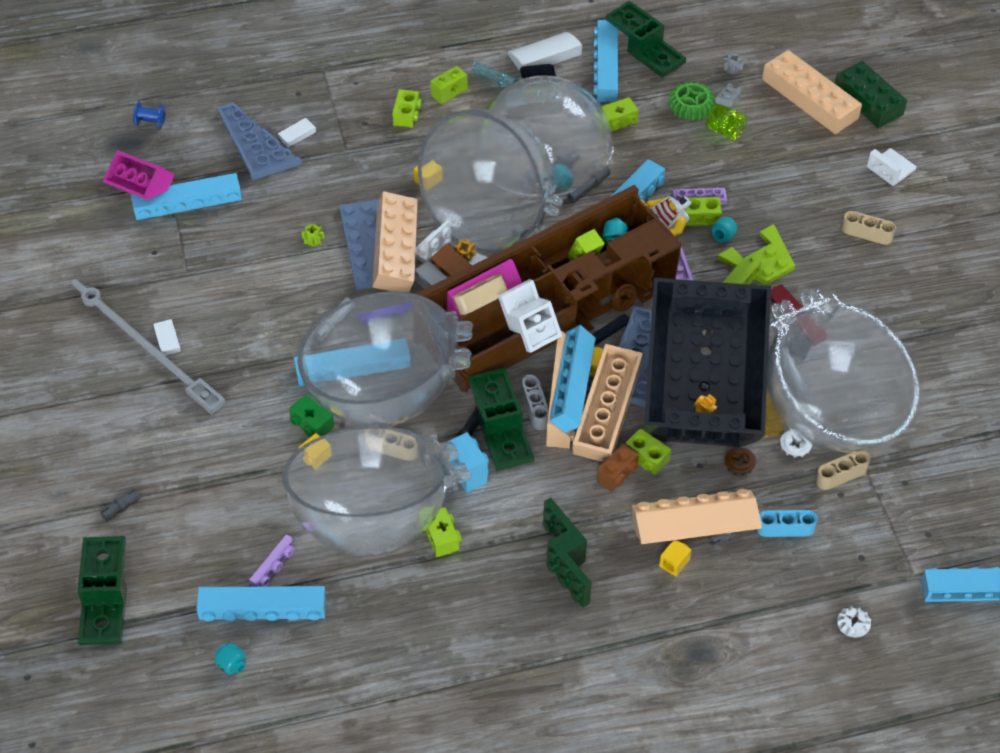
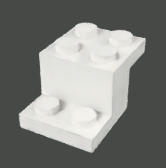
M529 279L498 295L509 330L521 334L527 352L531 353L562 336L551 301L539 298L533 280Z

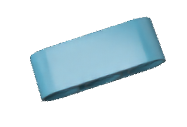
M766 510L759 514L762 528L756 530L761 536L765 537L811 536L815 532L818 517L811 510Z

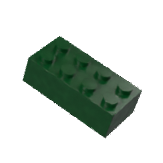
M861 61L836 74L835 84L862 104L860 113L877 128L904 115L907 99L865 62Z

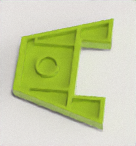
M774 224L760 231L759 236L768 245L745 257L749 262H752L754 259L761 262V272L754 280L765 286L795 269V264ZM733 247L718 254L717 260L732 268H735L743 259Z

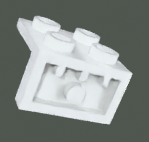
M891 148L883 154L876 149L870 152L867 167L892 186L916 170L914 164Z
M447 219L436 231L434 230L416 247V259L423 263L426 261L432 263L431 257L445 244L451 247L452 229L450 220Z

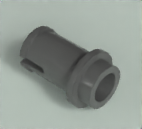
M731 532L708 535L711 545L715 546L727 540L732 541L736 534Z

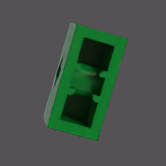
M304 395L289 408V419L292 424L302 428L309 437L316 433L322 438L334 428L333 415L307 395Z

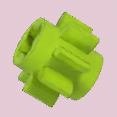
M315 224L305 226V231L301 232L304 244L312 247L321 244V239H324L322 227H318Z

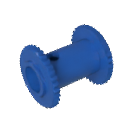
M138 101L133 112L134 124L138 125L140 121L154 122L161 129L165 121V106L160 105L159 109L142 107L141 102Z

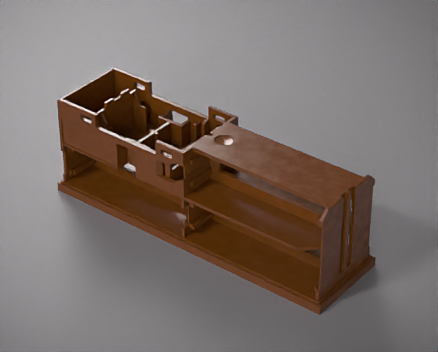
M633 185L416 293L415 340L419 345L425 344L461 392L466 393L470 388L468 376L501 368L507 369L557 343V339L530 353L526 351L521 334L517 333L468 358L516 332L509 330L499 298L460 317L454 324L447 316L448 291L512 259L522 283L529 279L533 280L539 298L551 301L560 331L566 333L581 325L582 327L585 326V329L589 332L594 329L589 322L590 320L613 309L611 302L601 307L600 300L615 293V287L619 288L621 283L633 285L637 291L636 297L644 303L653 298L654 278L676 279L682 244L640 200L641 198L638 196L639 189ZM613 218L621 219L628 227L627 233L606 244L602 238L605 222ZM595 229L604 242L600 253L595 255L593 251H590L570 261L568 253L575 239ZM651 291V294H649V295H647V296H645V297L643 296L644 294H646V293H648V292Z

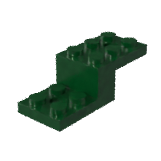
M629 0L606 15V21L629 37L627 52L660 77H665L686 63L685 56L663 41L665 25Z
M506 368L468 376V382L479 410V426L496 471L534 462L532 450L522 427L523 412ZM489 387H495V388H497V390H496V391H493V392H491V391H489V390H487V389H488ZM507 446H512L514 450L506 451L504 448Z
M550 497L544 501L542 522L545 530L551 532L554 536V539L548 542L546 565L551 573L557 575L562 587H566L570 591L572 599L576 603L579 602L584 608L590 604L592 582L578 566L586 561L587 540Z
M125 536L83 537L77 589L82 604L78 634L79 646L122 644L127 587L123 578L126 549ZM103 553L108 554L106 559H98L99 555ZM100 621L107 622L102 628L96 626Z

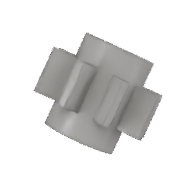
M735 53L728 54V58H723V70H726L729 74L738 73V70H743V58H740Z

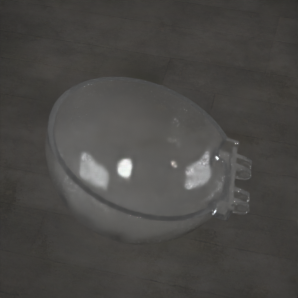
M555 76L528 77L512 83L499 92L485 109L480 119L475 139L476 160L483 174L502 189L530 197L564 195L589 185L609 165L614 148L609 120L598 101L578 84Z
M475 108L461 110L440 119L430 129L423 141L418 160V180L421 194L430 215L439 227L447 219L451 221V239L459 244V239L462 241L469 239L470 245L475 244V249H473L475 252L496 254L546 229L542 225L546 213L558 216L560 210L552 204L562 206L563 200L554 194L557 184L553 183V170L549 155L538 136L516 117L493 109Z
M817 288L811 290L810 293H802L801 300L805 307L795 310L788 300L782 301L781 305L779 303L774 304L771 309L776 318L770 323V326L776 335L767 358L766 382L775 411L783 423L795 435L805 442L825 450L859 452L883 445L907 428L918 406V378L907 350L885 324L862 309L840 303L835 294L825 299Z
M379 292L360 296L333 308L313 324L301 342L297 359L298 369L312 397L333 416L361 427L387 428L397 426L425 412L442 394L449 379L455 378V371L470 367V350L467 348L457 349V344L460 341L471 339L473 324L471 321H459L456 311L445 312L434 301L417 294Z
M366 426L332 432L305 444L287 461L283 470L282 480L289 506L296 519L312 537L335 551L352 556L367 557L392 553L415 541L430 527L444 503L446 493L459 490L458 483L468 481L471 474L467 470L468 468L465 463H449L452 460H457L460 454L454 443H439L436 434L424 436L401 428Z

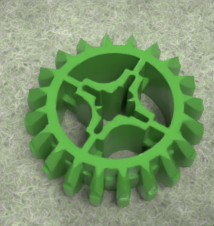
M692 81L690 83L684 82L683 85L678 84L677 87L673 88L669 96L670 111H673L674 115H678L679 119L685 118V121L687 119H691L692 122L694 119L698 121L701 118L705 119L706 116H710L711 111L714 109L715 99L713 92L710 91L709 87H705L704 84L699 85L698 82L696 84L692 83Z

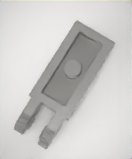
M728 83L727 87L716 97L715 103L732 107L739 100L743 87L738 86L736 90L733 88L732 83Z

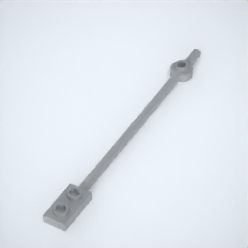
M77 279L72 280L71 285L82 293V301L86 306H97L188 386L185 388L186 393L212 415L226 404L225 399L201 378L193 381L103 303L100 291L97 288H86Z

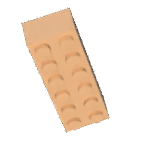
M785 51L764 65L762 80L834 134H837L859 119L862 104L791 51Z
M385 191L382 192L377 204L373 288L405 295L409 294L415 275L418 199Z
M605 344L581 417V424L573 441L574 455L605 462L615 452L642 367L643 353Z

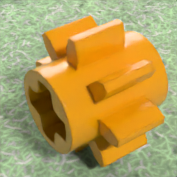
M459 239L458 246L454 245V250L465 260L470 262L471 256H476V252L473 250L475 249V244L470 245L469 239L466 241Z
M710 394L707 397L701 395L693 405L696 408V412L715 413L718 409V406L715 405L717 399Z

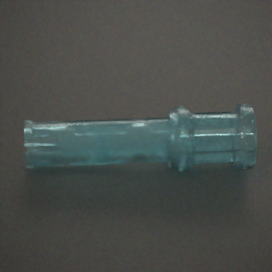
M474 62L472 65V72L496 81L501 87L505 86L512 92H515L519 87L520 78L509 76L507 72L500 73L478 62Z

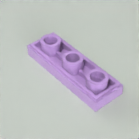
M725 188L672 190V198L677 201L683 196L687 198L720 197V204L727 205Z
M287 534L249 579L251 587L268 586L273 574L281 570L283 562L286 558H290L295 551L292 537Z

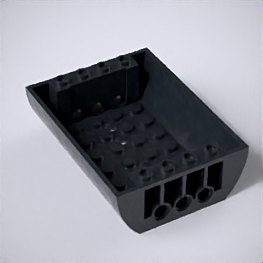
M654 278L644 428L648 434L660 441L732 447L747 446L763 438L765 435L771 286ZM708 329L712 332V336L704 337L702 331ZM707 347L711 350V354L703 355L701 349ZM705 383L709 386V390L703 392L699 389V385ZM710 394L717 399L715 405L718 406V409L715 413L695 411L696 408L693 405L701 395L707 397Z

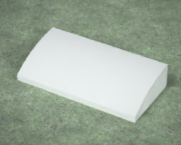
M565 32L509 51L508 55L520 71V68L523 66L553 65L582 55V44L572 34Z

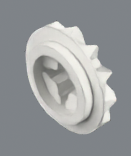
M799 430L785 432L780 440L781 450H784L786 455H793L794 458L796 456L803 458L805 454H809L812 447L810 437ZM795 442L796 444H799V448L795 445L792 446V443Z
M850 606L847 609L843 608L838 614L837 625L847 636L862 637L870 630L871 619L868 617V613L862 611L860 607L853 608ZM856 616L857 622L852 627V619Z

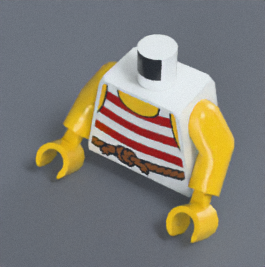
M668 196L644 203L674 236L682 234L689 220L685 209L691 204L686 196H683L679 201Z

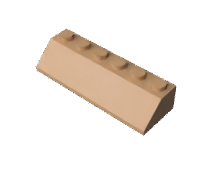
M561 331L562 336L557 339L547 422L546 447L570 449V442L574 441L575 430L564 433L549 421L566 333Z
M739 489L737 492L730 493L722 491L714 495L700 494L697 497L691 498L679 497L676 500L661 499L653 503L640 502L637 505H632L633 529L641 544L762 528L756 498L751 490Z

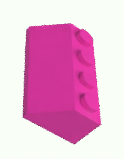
M117 150L102 182L142 199L149 200L166 192L175 174L160 166Z
M512 259L447 292V316L454 324L460 317L464 316L459 314L453 299L454 295L497 274L502 275L507 290L522 283Z

